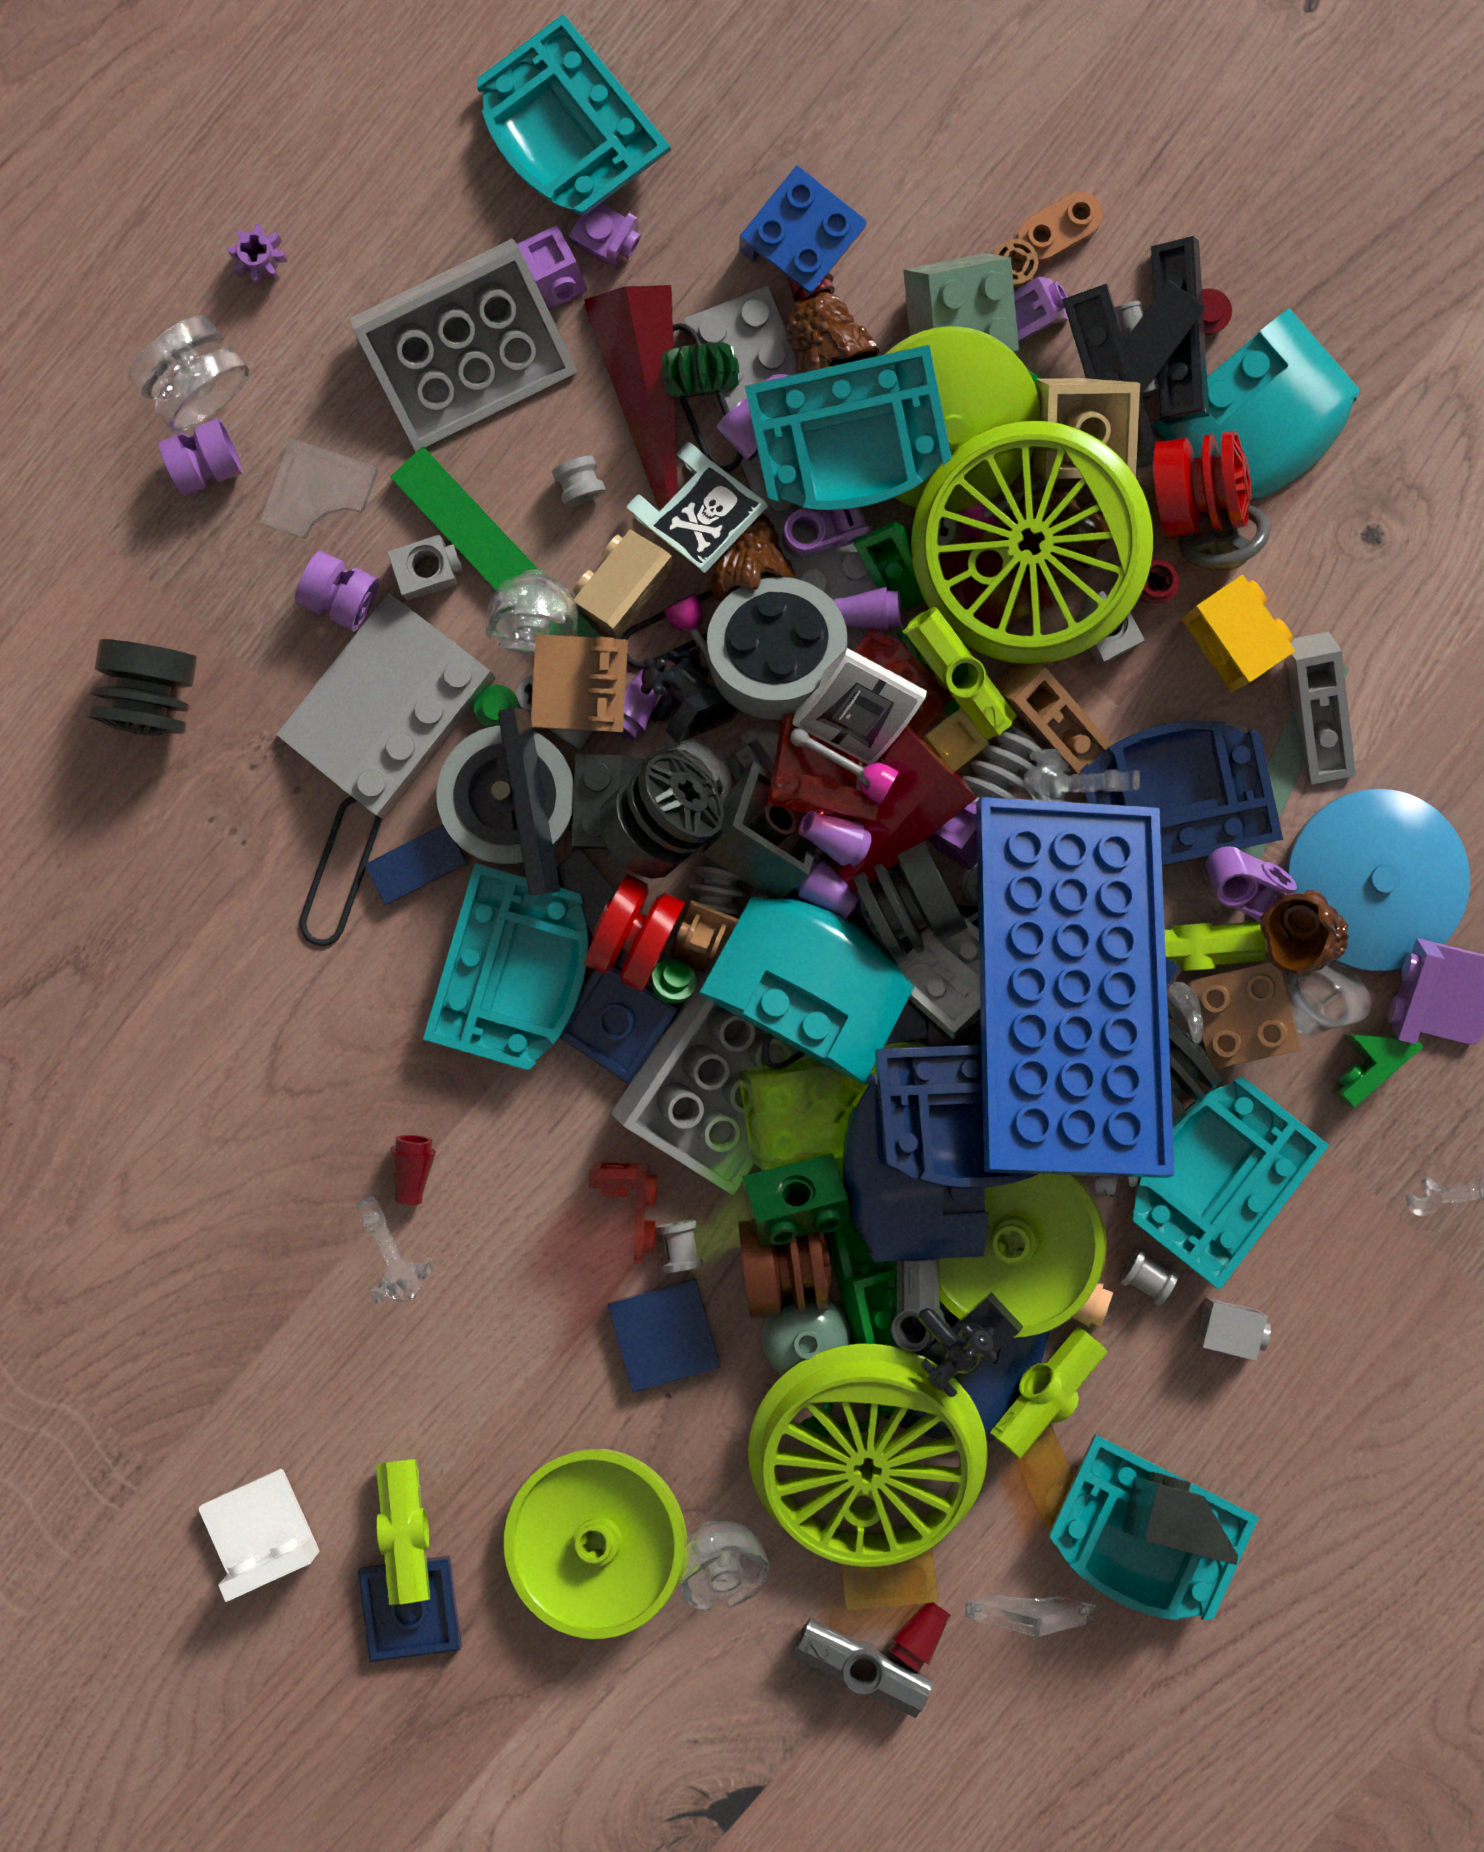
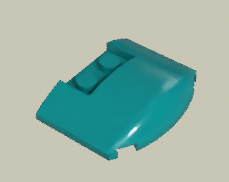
M564 13L477 78V89L479 92H483L482 114L491 137L504 159L533 190L552 203L573 210L574 213L585 216L671 151V146Z
M1288 308L1207 377L1209 416L1168 425L1160 421L1159 418L1151 427L1163 441L1188 438L1195 457H1201L1204 435L1214 434L1219 454H1221L1222 433L1237 431L1242 450L1248 459L1252 488L1251 499L1255 498L1256 501L1293 482L1325 454L1345 427L1353 402L1357 400L1360 389L1291 309Z
M930 345L745 386L767 496L772 500L779 502L780 497L783 500L803 506L802 508L817 510H838L867 506L893 498L918 486L942 462L944 466L952 459Z
M475 863L423 1040L526 1070H530L537 1064L535 1060L549 1050L561 1036L572 1016L582 990L586 973V965L583 963L588 953L589 938L587 923L581 904H584L581 894L560 888L561 892L531 896L528 892L526 878Z
M751 897L698 995L859 1084H865L876 1062L875 1050L883 1049L914 989L909 978L906 980L899 965L883 946L848 920L828 910L797 900L782 898L761 900L762 897Z
M1245 1077L1231 1080L1232 1084L1204 1094L1205 1098L1201 1102L1194 1101L1185 1109L1187 1115L1173 1127L1174 1176L1169 1178L1140 1177L1136 1189L1135 1210H1132L1131 1221L1217 1290L1223 1287L1330 1146Z
M1094 1434L1047 1535L1054 1546L1057 1545L1068 1565L1082 1579L1102 1594L1122 1605L1151 1616L1170 1620L1200 1615L1201 1620L1214 1619L1259 1517L1193 1483L1190 1485L1189 1492L1205 1497L1238 1554L1236 1565L1144 1541L1123 1532L1122 1529L1135 1477L1149 1480L1152 1471L1184 1481L1187 1480Z

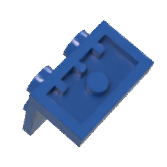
M796 165L740 234L739 251L752 262L760 254L803 290L811 294L866 228L867 221L800 166Z

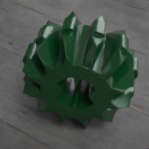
M727 343L696 344L672 348L661 356V379L664 382L666 394L672 397L688 398L717 394L733 390L739 385L738 373L740 371L738 358L735 356L734 347Z

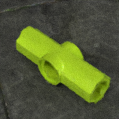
M932 607L912 619L902 632L933 671L938 684L948 691L984 740H988L1000 735L1009 728L1017 717L1016 713L986 675L983 664L972 656L936 607ZM967 663L969 672L964 682L954 685L952 682L953 670L957 665Z
M1260 922L1229 923L1228 925L1212 926V923L1171 926V930H1164L1165 956L1179 965L1182 971L1216 968L1215 965L1265 961L1266 943L1264 934L1260 929Z
M1077 1326L1047 1363H1037L1023 1374L1019 1383L1021 1395L990 1431V1434L1008 1451L1021 1459L1051 1422H1061L1073 1414L1079 1401L1076 1391L1102 1361L1108 1351L1086 1331Z
M417 1459L376 1464L381 1512L377 1515V1537L380 1553L382 1556L385 1555L389 1605L430 1600L426 1550L429 1549V1525L426 1510L421 1506V1488L419 1485Z

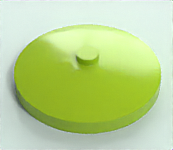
M959 326L933 328L904 339L886 353L890 354L930 345L951 453L971 438L992 428L1015 422L1040 421L1041 419L1038 392L1029 371L1008 346L985 332ZM1034 449L1029 450V458L1031 457ZM1022 450L1006 453L994 458L1007 486H1009L1023 470ZM988 462L978 467L965 479L988 500L1002 492ZM934 472L918 486L894 498L917 508L921 495ZM959 486L951 497L946 510L950 512L961 511L978 506L981 503L962 486Z
M1038 1174L1017 1183L985 1188V1211L989 1214L984 1257L939 1259L940 1301L950 1312L961 1319L992 1292L1023 1325V1328L1015 1337H1027L1050 1331L1069 1320L1083 1307L1096 1289L1101 1278L1106 1258L1107 1241L1100 1209L1091 1192L1076 1175Z
M584 1449L562 1455L548 1462L533 1473L522 1485L511 1504L506 1519L504 1556L506 1567L516 1592L528 1609L540 1620L557 1631L570 1636L585 1639H606L617 1637L639 1628L652 1619L668 1603L676 1591L684 1571L687 1557V1532L681 1508L674 1494L653 1469L640 1460L622 1452L608 1449Z

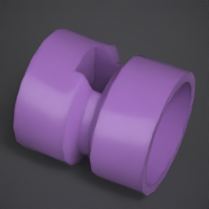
M219 417L196 426L194 434L190 437L181 432L158 443L170 477L183 497L207 488L208 479L213 478L220 483L243 473L235 447Z
M320 550L311 558L301 576L295 594V603L318 615L328 611L331 621L354 632L363 623L374 602L379 587V579L356 567L347 571L342 560Z

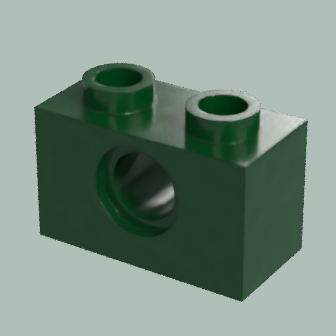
M833 1153L742 1176L745 1202L759 1247L769 1244L783 1245L791 1242L796 1237L815 1232L829 1233L842 1225L850 1224L848 1197ZM797 1201H800V1202H804V1203H805V1204H803V1205H801V1206H792V1205H789V1204H791V1203H793V1202H797Z

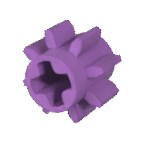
M257 223L254 231L244 233L238 229L236 233L239 240L236 247L227 248L232 258L240 260L233 268L236 274L241 277L249 271L251 279L256 286L260 285L261 278L271 276L277 280L279 278L276 272L278 264L288 261L284 252L274 250L282 242L279 235L275 232L266 237L263 228ZM258 248H263L266 254H258L257 261L253 262L249 256L257 255Z

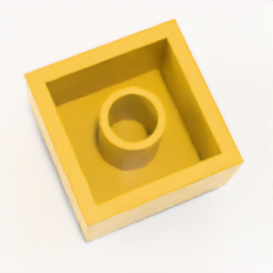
M1243 574L1195 606L1181 618L1231 693L1250 683L1295 652L1291 645V642L1294 641L1291 631L1281 619H1273L1264 606L1267 603L1264 592L1255 581L1251 580L1248 582Z

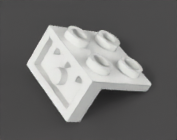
M278 1469L205 1502L199 1507L201 1517L227 1573L218 1585L225 1602L311 1564L320 1551L286 1474L282 1469Z

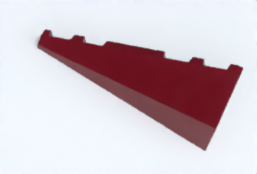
M671 285L625 286L584 299L585 309L659 511H661L678 493L676 397L666 394L660 368H662L661 356L666 351L674 348Z
M908 726L903 729L893 742L885 758H879L877 762L888 765L899 772L881 805L869 799L865 794L863 797L858 796L845 819L862 823L864 830L871 834V844L865 858L856 866L850 864L842 866L825 854L826 862L856 894H858L857 887L853 880L855 876L864 872L872 884L878 879L874 869L876 865L881 863L888 871L898 863V854L925 841L977 799L968 784L942 761L932 748Z

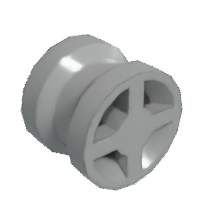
M588 455L569 460L551 471L555 482L560 483L563 488L561 499L564 507H573L587 503L606 492L603 481L597 479L594 471L597 465L594 456Z

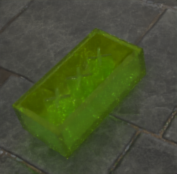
M916 1040L884 1045L883 1049L928 1046ZM814 1058L798 1060L781 1070H773L768 1066L739 1071L751 1161L764 1171L833 1153L834 1158L843 1157L845 1133L852 1106L857 1107L861 1096L869 1084L861 1085ZM876 1062L870 1073H877Z

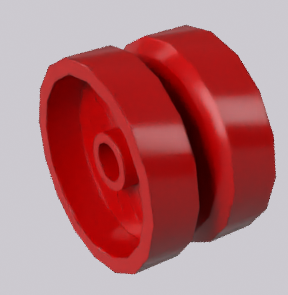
M626 874L614 898L609 899L592 934L594 939L583 964L605 975L612 971L621 952H624L628 956L620 972L621 983L643 992L686 902L664 892L657 896L648 915L641 913L649 895L648 884Z

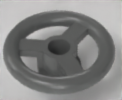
M1249 505V520L1257 528L1255 536L1250 541L1239 535L1237 528H1233L1228 509H1226L1224 530H1213L1209 534L1194 538L1196 534L1182 535L1179 540L1180 550L1185 559L1196 566L1209 569L1233 570L1242 566L1265 546L1270 536V522L1261 510ZM1208 511L1202 512L1200 530L1211 523ZM1209 548L1210 555L1201 553L1199 551Z

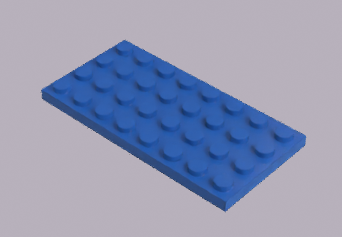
M981 797L976 802L984 1172L1169 1178L1174 1176L1159 808Z

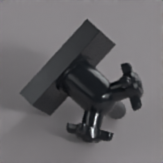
M694 646L691 651L684 650L680 653L673 650L669 651L667 659L675 663L669 670L665 669L667 665L665 659H659L656 663L652 659L644 661V669L641 676L643 683L640 688L641 692L649 694L653 689L656 694L661 695L663 693L650 717L653 722L668 720L677 705H680V708L665 730L676 743L733 721L739 712V709L723 697L717 687H712L703 679L707 677L708 670L701 666L700 648L698 646Z
M992 1292L951 1327L935 1310L925 1308L919 1312L918 1321L936 1340L924 1351L923 1355L926 1358L921 1362V1367L926 1372V1378L932 1387L940 1392H945L949 1397H954L957 1391L950 1385L949 1381L954 1377L961 1383L986 1361L989 1363L995 1362L997 1360L996 1352L1021 1331L1023 1325ZM927 1359L936 1363L938 1366L935 1368Z

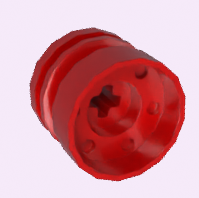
M1237 431L1222 433L1221 454H1219L1214 434L1204 435L1201 457H1195L1188 438L1155 443L1153 467L1156 500L1162 528L1167 538L1199 533L1202 512L1208 511L1209 519L1215 531L1225 529L1226 509H1228L1233 528L1248 526L1249 504L1252 497L1251 477L1248 459L1242 450Z

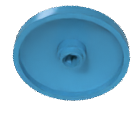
M1371 789L1358 791L1337 798L1324 805L1299 830L1289 850L1285 871L1293 878L1297 885V889L1294 892L1320 891L1326 897L1328 905L1339 912L1338 915L1343 916L1344 920L1348 923V946L1345 949V954L1335 960V962L1359 970L1388 971L1403 968L1406 956L1412 953L1416 938L1445 944L1458 927L1469 898V863L1464 846L1455 829L1430 804L1410 794L1394 790Z

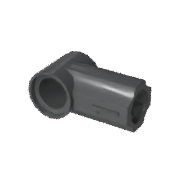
M939 1259L897 1261V1316L892 1322V1336L896 1344L902 1349L911 1352L919 1351L933 1342L935 1338L927 1329L925 1335L916 1332L912 1326V1316L918 1318L921 1310L930 1308L935 1310L945 1321L944 1314L940 1309Z

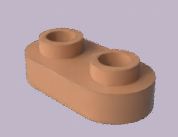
M1072 192L1028 217L1022 223L1017 239L1024 240L1034 247L1038 255V264L1049 262L1096 233L1103 217L1101 204L1095 196L1088 192ZM1078 207L1086 210L1088 217L1084 220L1076 219L1073 216L1072 210ZM1037 230H1043L1048 234L1049 240L1043 243L1038 242L1034 239L1033 233Z

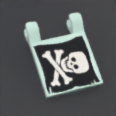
M687 442L677 452V456L686 463V468L694 476L660 512L641 495L634 497L627 505V509L636 516L637 521L641 525L654 532L705 573L768 505L763 499L707 458L692 443Z

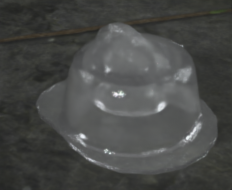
M1332 962L1324 966L1322 970L1311 972L1306 977L1287 972L1285 984L1296 1029L1305 1036H1317L1332 1028L1354 1024L1367 1017L1371 1008L1368 991L1357 975L1345 966Z

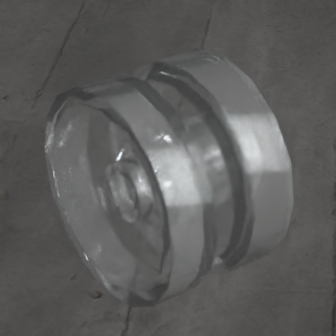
M206 315L190 317L165 330L137 356L129 370L128 378L147 400H156L154 410L173 432L187 430L214 415L240 391L247 381L250 372L233 348H222L224 337Z

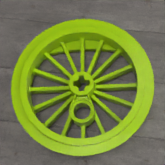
M1023 421L1001 425L978 434L952 452V459L944 466L942 462L927 483L919 500L912 527L911 553L913 556V568L918 586L928 607H936L963 644L986 656L1012 663L1040 664L1066 659L1086 651L1111 634L1128 616L1140 597L1149 574L1153 553V528L1149 507L1141 486L1125 462L1111 448L1090 434L1067 425L1046 421ZM1038 449L1057 452L1036 518L1033 519L1029 450ZM1022 450L1026 520H1024L994 459L1000 455ZM1066 455L1076 466L1082 478L1047 519L1042 522L1063 457ZM988 462L1018 524L1013 522L965 480L984 463ZM1087 484L1097 504L1049 528L1066 506ZM962 486L1012 531L946 511V507L956 489ZM1100 510L1110 532L1053 536L1057 532ZM943 518H947L1009 538V540L940 546L941 522ZM1030 530L1033 535L1042 533L1045 540L1039 544L1040 553L1032 555L1029 549L1020 551L1018 545L1024 541L1022 535L1024 531ZM1113 539L1122 566H1116L1055 546L1054 544ZM973 550L968 559L969 570L950 580H946L940 562V554ZM988 550L999 553L1003 559V567L1000 573L990 578L980 575L976 569L978 556ZM1051 553L1117 573V581L1107 598H1101ZM1045 560L1050 562L1098 604V608L1079 623L1074 621ZM1020 562L999 628L993 629L974 617V613ZM1036 564L1039 565L1068 623V628L1047 635L1041 634ZM1029 565L1034 633L1032 636L1008 634L1005 630L1026 567ZM972 576L979 583L989 586L973 605L966 610L952 593L951 587Z
M853 1344L832 1348L816 1354L811 1359H805L792 1367L776 1381L763 1398L753 1419L749 1435L748 1460L751 1478L762 1504L771 1517L797 1542L813 1553L837 1563L860 1567L887 1566L904 1562L928 1551L939 1543L965 1518L974 1505L982 1488L987 1467V1441L984 1426L972 1399L954 1377L949 1381L950 1385L957 1391L954 1397H949L945 1392H940L930 1385L929 1380L926 1378V1372L921 1367V1362L925 1357L902 1348L880 1344ZM927 1359L935 1368L938 1366L936 1363ZM821 1402H842L853 1439L847 1435L821 1406ZM851 1402L871 1404L868 1433H861ZM878 1404L896 1406L879 1436L876 1435ZM803 1408H808L838 1443L791 1420ZM908 1409L928 1413L889 1442ZM940 1421L946 1423L953 1435L903 1449ZM788 1434L826 1454L778 1450L777 1447L782 1435ZM955 1450L960 1454L958 1467L910 1463ZM864 1458H871V1464H864ZM777 1465L826 1470L782 1481ZM908 1478L953 1482L947 1495L943 1496ZM831 1484L801 1507L790 1496L793 1493ZM897 1489L936 1508L922 1518ZM842 1494V1499L827 1525L811 1517ZM884 1494L912 1525L897 1531L893 1530L884 1503ZM859 1496H866L874 1501L871 1506L866 1508L857 1507L852 1502ZM843 1517L850 1524L857 1526V1534L837 1530ZM881 1519L885 1533L864 1534L865 1527H870Z

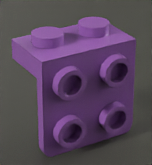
M1416 938L1412 953L1406 956L1403 964L1402 983L1398 995L1392 998L1388 1009L1387 1019L1398 1040L1417 1044L1420 1032L1471 1045L1478 1043L1484 1031V954Z

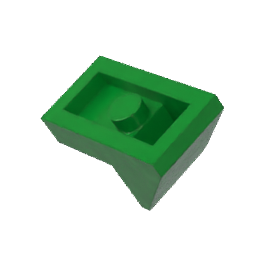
M892 522L854 539L853 543L878 589L888 586L889 591L899 590L902 610H905L925 600L918 586L913 568V556L911 553L912 534L902 525Z
M1343 1034L1344 1038L1365 1060V1063L1361 1065L1359 1062H1356L1343 1071L1337 1079L1341 1084L1332 1093L1343 1105L1355 1108L1423 1048L1422 1044L1417 1041V1044L1398 1040V1038Z

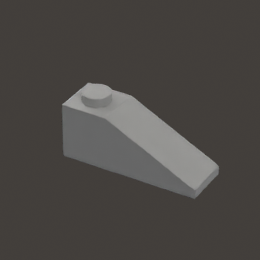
M1329 631L1294 638L1291 645L1295 652L1286 657V666L1309 782L1313 785L1356 776L1342 650Z

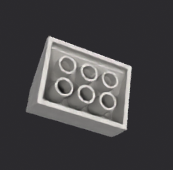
M513 239L349 318L352 328L415 452L422 446L427 447L577 373L522 252Z
M388 593L276 735L373 814L384 819L471 710L475 699L485 687L490 686L496 677L488 668Z
M712 961L698 981L694 993L684 1002L611 1114L633 1133L731 1195H734L743 1182L742 1176L749 1173L821 1065V1062L809 1055H805L784 1069H770L762 1057V1045L767 1032L698 995L715 964ZM773 1037L769 1046V1056L774 1063L783 1062L800 1051L776 1037Z

